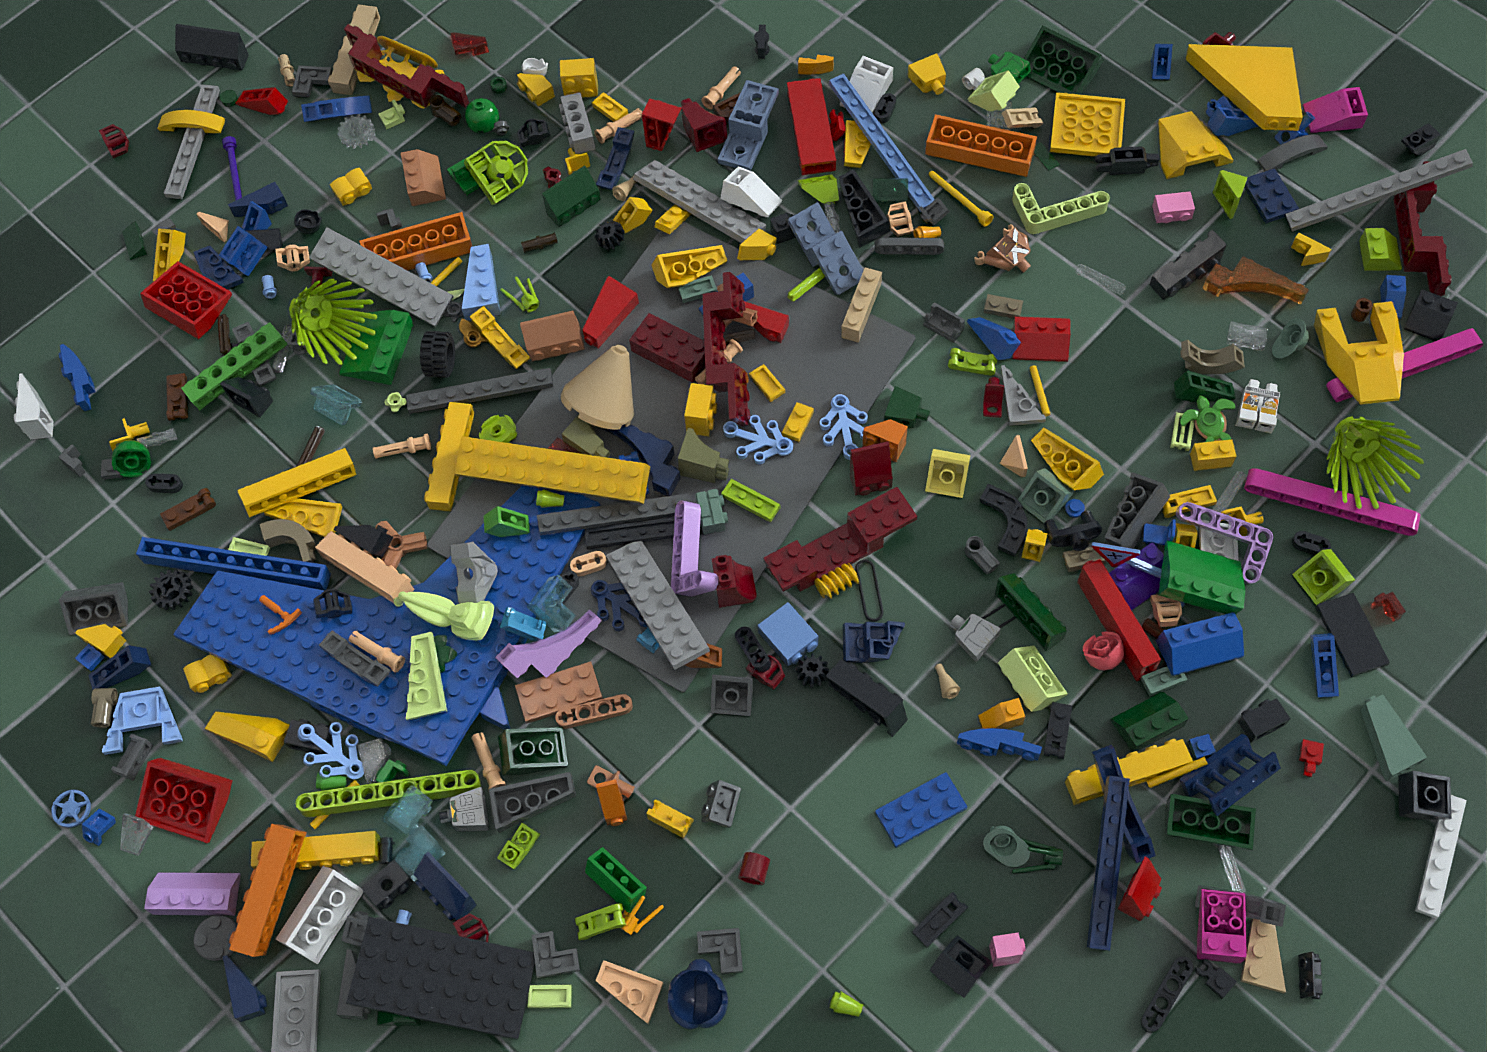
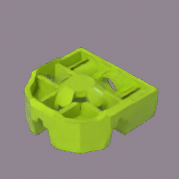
M492 141L464 160L465 166L492 205L497 204L521 188L528 175L526 156L518 146L508 141ZM488 147H490L495 155L491 159L485 152ZM517 152L521 155L522 161L514 165L509 157ZM485 171L488 179L493 183L489 184L487 178L484 176V174H482V172ZM497 174H504V178L497 177ZM509 178H511L516 186L512 190L506 183Z

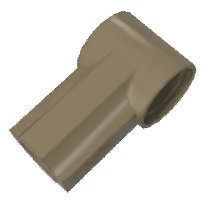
M95 688L92 691V704L94 707L91 725L93 727L107 728L110 726L113 706L118 701L116 688Z

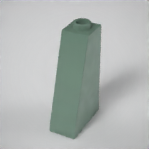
M1374 695L1364 701L1365 705L1360 711L1386 782L1421 764L1427 756L1385 696L1381 695L1376 698Z

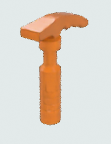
M262 595L259 599L262 604L274 613L281 615V618L284 619V622H281L273 629H269V634L277 633L286 628L302 614L298 608L292 614L284 612L280 606L265 595Z

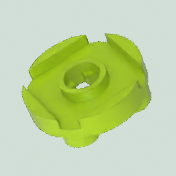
M494 415L482 424L479 438L509 443L517 437L516 425L508 415H504L505 417Z

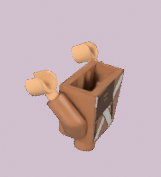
M1012 224L1008 225V230L1003 228L1004 237L986 253V256L984 252L979 251L977 253L979 258L974 257L975 264L977 265L987 264L1007 271L1017 266L1024 273L1031 266L1024 258L1031 252L1027 235L1018 231Z

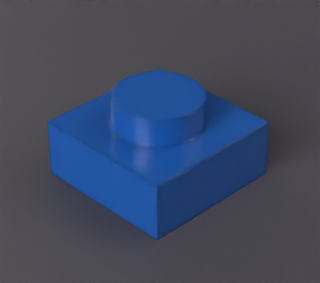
M90 644L75 657L89 671H92L105 658L103 654Z
M1209 734L1188 740L1195 760L1202 757L1207 758L1216 753Z

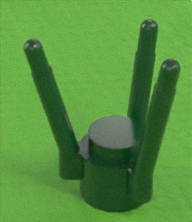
M1021 838L1027 845L1037 847H1028L1027 850L1044 854L1043 860L1047 864L1013 869L1012 873L1055 869V865H1062L1063 850L1055 846H1047Z

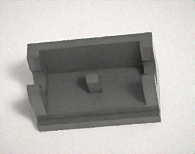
M934 302L930 313L925 315L923 326L954 343L964 331L965 319Z
M131 734L129 736L131 738L129 746L117 767L112 766L111 770L114 774L134 781L153 745L147 739Z

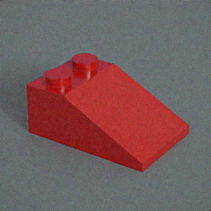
M1144 857L1136 869L1118 907V910L1139 921H1142L1144 916L1149 917L1154 907L1151 905L1153 897L1157 899L1162 890V887L1159 886L1162 879L1149 858Z

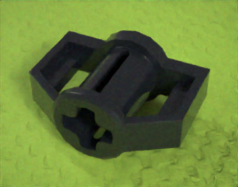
M759 25V31L754 35L756 42L755 53L758 55V58L765 59V55L770 51L768 46L769 34L766 32V25Z
M534 118L526 120L524 125L517 131L522 147L530 144H539L544 138L551 136L547 122ZM539 124L542 125V132H539ZM527 130L528 136L525 139L524 132Z
M327 589L313 599L316 618H337L344 614H352L350 595L337 589ZM338 596L344 599L345 607H340ZM324 598L326 610H321L320 600Z

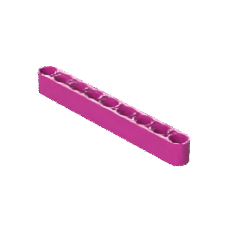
M1471 328L1405 352L1402 379L1473 353L1484 344L1475 330ZM1338 377L1326 385L1335 402L1353 397Z
M1257 468L1248 470L1244 486L1247 492L1407 536H1414L1418 532L1421 515L1416 511L1377 501L1379 508L1374 509L1370 499L1361 496L1362 508L1358 509L1353 494L1347 493V503H1344L1342 491L1337 490L1335 493L1334 489Z

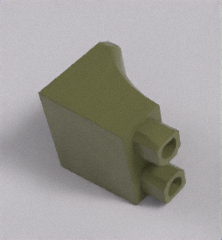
M578 414L562 433L565 451L608 458L610 451L604 448V442L597 436L592 425L578 418Z
M688 428L678 456L680 476L715 483L716 479L726 481L729 473V460L720 458V452L705 445L698 438L694 430Z

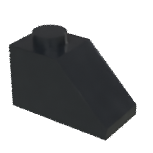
M784 213L770 218L771 233L777 238V244L796 238L787 222V219L794 216L793 214Z

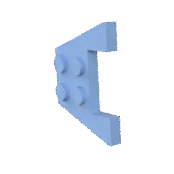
M161 687L120 693L113 714L114 720L111 728L108 730V739L106 745H103L102 753L108 755L123 752V732L162 726L163 744L183 742Z

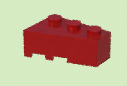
M648 100L642 112L646 147L658 151L663 150L682 109L681 107L667 104L660 100Z

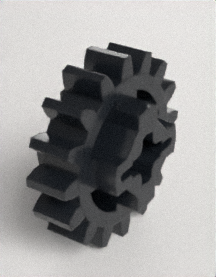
M168 569L167 574L160 572V578L154 577L156 583L150 584L153 590H150L149 593L152 596L151 600L159 608L163 607L164 610H168L170 607L172 610H175L176 605L183 607V601L189 602L187 596H192L190 590L193 589L191 579L184 572L180 573L178 569H175L172 573Z

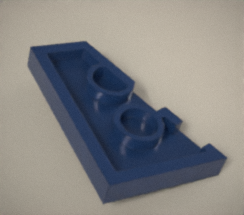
M210 245L193 252L201 274L225 289L244 283L243 279L234 272Z

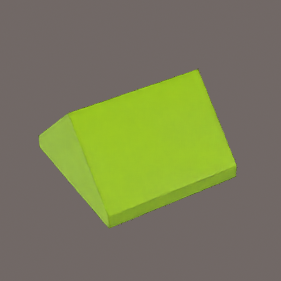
M1222 170L1219 172L1213 194L1229 219H1232L1248 177Z

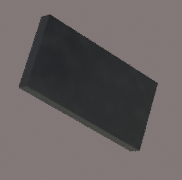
M1354 593L1316 605V609L1328 633L1334 635L1335 646L1351 677L1389 665L1390 662Z

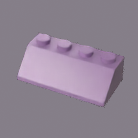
M158 873L147 889L144 909L153 915L235 916L241 874Z

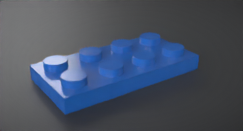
M947 772L875 810V814L895 848L963 812L968 806Z

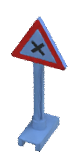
M1092 542V548L1112 567L1115 568L1123 563H1128L1137 569L1161 578L1162 569L1135 558L1140 555V550ZM1180 602L1182 607L1185 606L1184 602Z

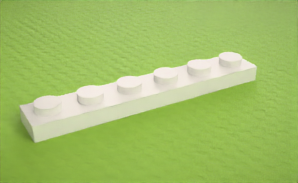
M1451 795L1452 819L1437 820L1415 908L1416 912L1435 919L1440 915L1467 801Z

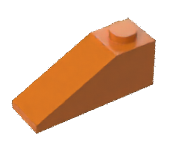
M617 780L596 784L607 825L618 826L623 824V821H627L623 797Z

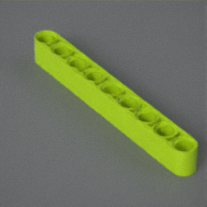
M465 770L304 793L298 796L295 804L303 816L316 817L454 797L481 787V781L475 771ZM470 779L476 780L472 785L466 784ZM449 782H455L453 787L446 788ZM435 785L432 790L426 791L427 786ZM408 788H414L412 793H405ZM388 791H394L391 796L385 797ZM367 794H373L372 798L364 799ZM352 796L350 802L344 803L347 797ZM332 799L329 805H323L326 800ZM311 802L308 808L303 809L304 804Z

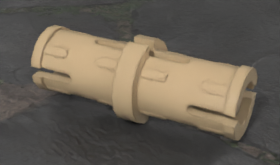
M282 54L278 57L281 67L280 72L284 76L285 84L293 86L295 81L293 66L290 65L288 56Z

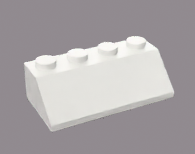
M323 866L278 934L276 940L318 964L364 891L335 870Z

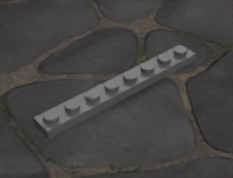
M550 368L408 394L406 395L407 409L409 414L448 407L449 402L470 403L554 387L552 371Z
M689 493L645 499L644 504L624 502L537 515L539 534L547 535L675 516V508L680 500L690 502Z

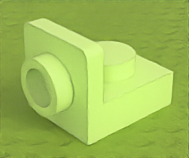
M392 100V108L379 113V117L386 129L405 121L403 117L405 111L402 105H398L395 100Z

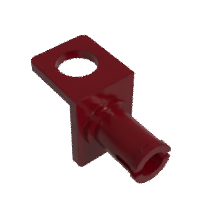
M1215 32L1205 39L1202 45L1233 46L1232 42L1236 40V36L1234 33L1228 32L1222 37Z
M304 267L305 272L312 276L311 286L319 280L320 283L316 287L320 286L324 276L332 277V271L325 267Z
M991 377L988 380V384L985 385L983 416L1001 418L1004 385L1000 384L999 378ZM990 407H994L998 411L992 413L989 412L987 409Z

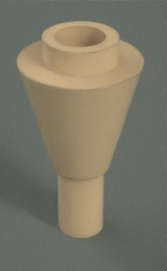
M634 176L628 181L613 187V195L617 200H626L633 185L637 182L633 180Z
M937 664L935 669L939 675L942 697L953 699L958 695L960 687L946 674L943 665Z

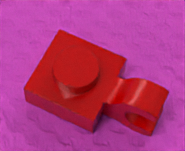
M835 109L829 113V118L831 119L830 131L832 140L837 141L845 133L846 127L843 112L840 111L836 115Z
M1306 739L1301 741L1299 761L1305 762L1304 776L1312 777V774L1315 773L1316 765L1322 763L1323 743Z

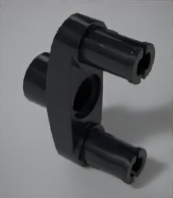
M1090 510L1081 513V519L1084 524L1059 530L1053 519L1044 522V528L1048 533V540L1052 546H1072L1075 551L1085 550L1089 546V541L1101 534L1102 527L1095 520Z

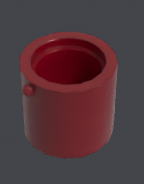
M745 852L738 879L753 885H764L770 859L761 854Z

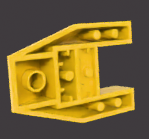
M1393 302L1373 303L1370 321L1378 341L1351 344L1347 342L1336 308L1318 309L1316 311L1314 327L1327 366L1359 404L1399 401L1404 352L1398 317Z

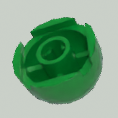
M475 99L468 104L465 110L466 123L469 129L474 132H489L493 130L494 123L499 120L498 109L488 99Z
M127 440L119 443L113 450L111 458L112 467L115 471L120 472V475L130 478L139 477L142 475L141 472L150 469L151 457L149 450L144 444L135 440Z

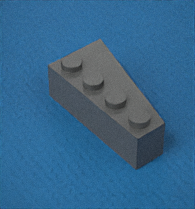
M1132 472L1129 486L1126 485L1124 498L1118 504V512L1110 523L1105 539L1109 545L1134 549L1143 536L1144 525L1153 522L1170 498V495L1163 483Z
M567 772L489 789L495 829L501 833L575 797L576 790L573 775Z

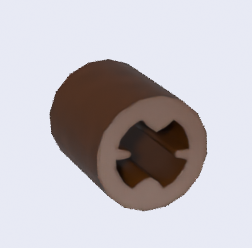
M1366 298L1358 299L1351 311V317L1358 322L1365 321L1372 310V302Z

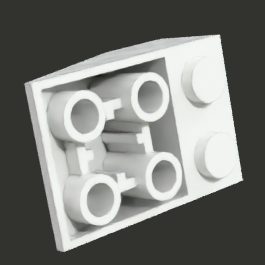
M862 56L854 69L849 82L872 113L875 111L882 95L886 93L893 81V67Z
M739 166L723 181L720 199L729 204L740 206L744 210L758 213L760 216L769 217L782 203V200L754 172Z
M19 374V381H17L18 396L15 398L17 407L14 414L15 423L18 424L30 440L52 437L53 419L37 391L23 374Z

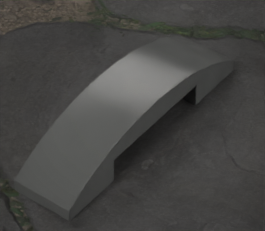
M1318 134L1305 135L1274 148L1259 158L1257 162L1264 171L1274 168L1278 170L1282 168L1284 163L1308 153L1311 155L1317 154L1328 147Z
M249 321L232 329L239 345L247 337L254 334ZM268 360L253 370L259 386L277 379Z
M333 630L319 644L325 652L344 667L377 687L391 672L390 669L377 660L373 661L350 645L346 639Z
M1199 885L1197 890L1195 907L1200 908L1201 889L1237 893L1243 892ZM1245 893L1246 917L1283 927L1286 910L1285 904Z

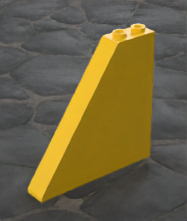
M1188 45L1186 61L1263 130L1299 131L1303 117L1292 48Z

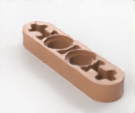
M620 694L563 708L556 713L555 719L559 727L568 729L625 715L632 710L633 703L628 695ZM625 700V703H627L626 708H622L621 701ZM613 702L615 704L616 711H613V706L611 704ZM601 705H608L610 709L607 713L602 714L598 711ZM587 709L590 711V715L584 719L580 718V711ZM572 712H575V716L577 718V720L575 721ZM563 715L570 717L567 719L566 723H564L563 720H561L563 719Z

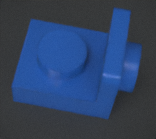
M99 808L82 823L84 839L89 843L99 846L102 843L101 836L116 823L115 817Z

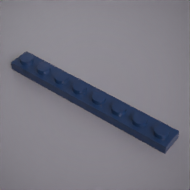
M1108 775L1106 777L1087 947L1110 951L1129 778Z

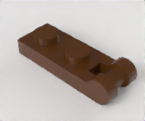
M186 374L166 376V415L168 421H173L175 418L180 417L181 419L188 418V397L181 389L187 383Z
M208 488L201 489L198 494L160 513L169 531L216 506V502L210 497L211 493Z

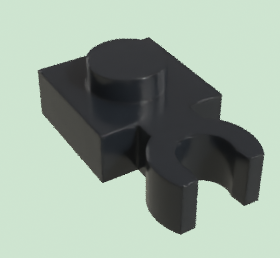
M1204 959L1202 963L1207 967V971H1202L1198 967L1195 972L1201 977H1206L1208 980L1205 985L1223 999L1237 981L1221 967L1215 971L1212 963Z

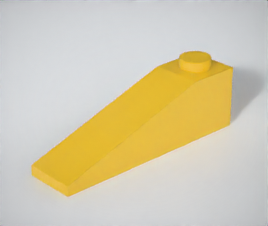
M1043 428L1031 440L1059 481L1073 490L1091 488L1104 475L1099 461L1046 428Z
M215 712L205 730L273 762L284 745V739L290 725L276 718Z

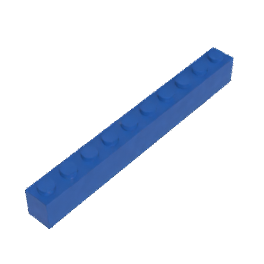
M142 537L136 553L144 564L215 574L218 570L324 591L327 590L331 577L330 571L323 564Z

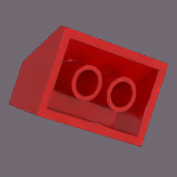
M1015 316L1013 332L1021 344L1013 353L1012 359L1068 362L1071 335L1070 319Z

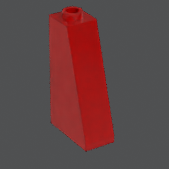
M608 276L582 331L585 342L599 349L639 304L637 293Z

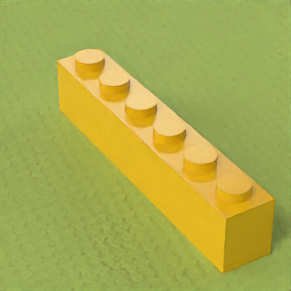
M449 402L448 409H445V423L441 425V439L437 442L436 446L437 456L433 458L432 462L433 473L429 475V489L425 492L424 496L429 509L452 511L460 475L455 474L461 436L469 437L474 417L471 404Z
M343 448L238 490V493L248 516L252 517L355 476L356 471L346 448Z
M1171 739L1166 741L1163 746L1157 747V745H1153L1141 753L1134 751L1127 754L1126 758L1123 759L1117 757L1123 777L1130 779L1129 787L1147 782L1151 778L1193 762L1183 739L1178 741ZM1095 764L1088 767L1086 771L1080 772V770H1076L1068 774L1069 776H1067L1065 784L1074 805L1104 796Z
M376 831L305 837L295 868L300 870L312 869V866L330 868L334 864L351 866L356 862L372 864L374 861L380 860V845H378L380 836ZM266 841L252 842L251 867L253 869L257 868L259 862L257 860L258 853L264 847Z

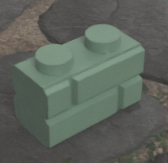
M718 489L696 493V503L701 507L700 522L703 534L725 531V523H728V517L726 512H722V506H725L723 495L718 494Z

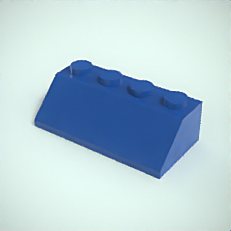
M1234 612L1163 630L1156 640L1172 676L1244 656L1243 629Z

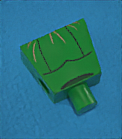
M1008 51L1001 57L992 54L988 60L992 64L990 68L992 76L1009 70L1018 84L1031 72L1029 61Z

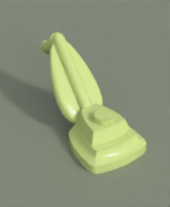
M404 591L400 592L398 597L394 599L395 606L400 607L405 603L414 614L428 623L439 627L451 625L452 632L466 640H482L489 629L494 613V605L490 601L466 602L455 605L451 600L439 595L424 592L406 593Z

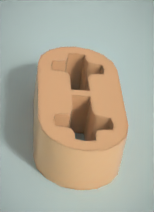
M601 551L578 556L570 563L571 571L575 572L577 576L600 571L606 567V556ZM595 558L600 559V564L595 562ZM579 563L582 566L581 570H578L577 564Z

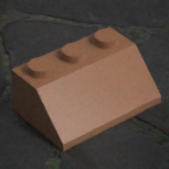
M418 149L402 152L401 158L407 192L412 206L445 200L446 195L438 156Z
M574 311L520 323L526 349L532 361L585 349L583 331Z

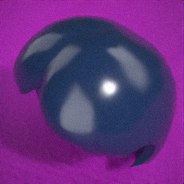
M695 959L686 970L678 973L670 982L667 1007L673 1020L685 1029L711 1028L716 1026L725 1016L729 1000L724 983L718 975L713 973L710 963L705 959Z

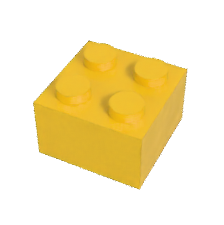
M594 58L560 60V78L564 96L579 92L582 97L598 96V79Z
M691 383L684 415L686 432L688 428H691L696 435L709 436L710 430L714 429L715 419H713V413H717L718 403L716 402L717 393H714L713 386Z

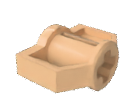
M906 201L890 205L886 215L889 220L890 230L897 237L912 234L914 229ZM903 209V213L890 215L891 211ZM902 225L908 226V228L896 230L894 228Z
M288 245L285 248L275 249L277 265L279 267L295 272L310 263L308 246ZM299 254L304 255V261H302L301 263L299 259ZM282 255H286L287 264L282 262Z
M1151 595L1150 602L1153 607V615L1159 627L1177 626L1182 615L1180 601L1159 595ZM1177 616V618L1163 619V617Z

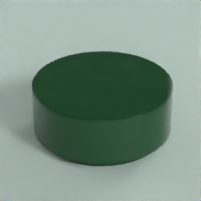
M494 77L490 81L492 92L500 94L506 91L507 82L505 78Z
M226 90L221 93L220 100L224 106L231 107L236 104L238 97L235 91Z

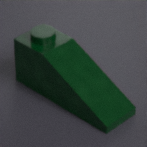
M1186 371L1174 382L1176 398L1185 401L1197 402L1200 395L1206 397L1208 401H1218L1220 399L1234 400L1236 398L1232 383L1191 371Z

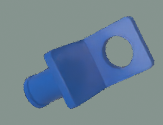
M1223 95L1218 101L1211 99L1212 103H1207L1208 109L1206 113L1211 118L1217 107L1237 108L1230 99Z
M1306 111L1302 116L1299 131L1280 130L1275 135V139L1282 145L1286 143L1282 140V134L1286 131L1290 133L1288 141L1296 139L1298 136L1309 135L1305 129L1315 120V117Z
M1172 519L1168 527L1146 523L1143 531V542H1146L1147 546L1153 542L1156 547L1158 545H1165L1167 540L1172 542L1175 538L1176 520Z

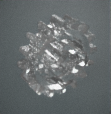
M360 114L357 117L351 115L350 119L344 118L345 122H340L341 127L337 128V134L342 144H346V147L352 145L353 149L357 145L362 148V144L368 145L367 141H373L372 136H375L374 124L365 115L362 118Z

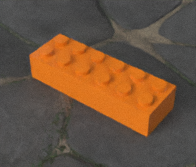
M935 114L926 141L925 154L1027 177L1035 151L1037 136Z
M462 212L359 241L361 246L407 271L415 269V265L420 262L429 265L468 254L471 247H473Z
M271 824V827L267 828L264 836L266 840L265 845L258 853L257 860L259 862L250 877L252 881L250 889L245 892L243 898L245 902L243 910H240L237 915L236 922L238 925L236 931L232 932L229 939V944H231L229 950L252 957L266 955L306 835L305 831L278 824Z

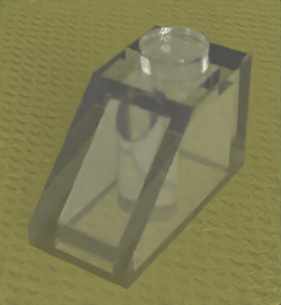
M382 738L358 745L367 784L377 783V772L381 767L385 766L389 759L388 755H391L389 744H385Z

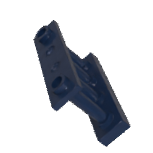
M1241 734L1206 760L1208 765L1189 772L1179 780L1186 796L1193 797L1200 792L1209 798L1213 812L1218 816L1280 770L1281 767L1275 752H1271L1264 758L1253 752L1248 736ZM1247 757L1256 764L1250 769H1246L1238 763ZM1232 769L1240 774V776L1231 781L1222 774ZM1214 780L1224 786L1217 793L1206 787Z

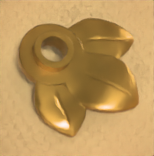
M465 319L460 321L459 330L464 335V343L467 346L477 347L481 342H488L472 321L469 322Z

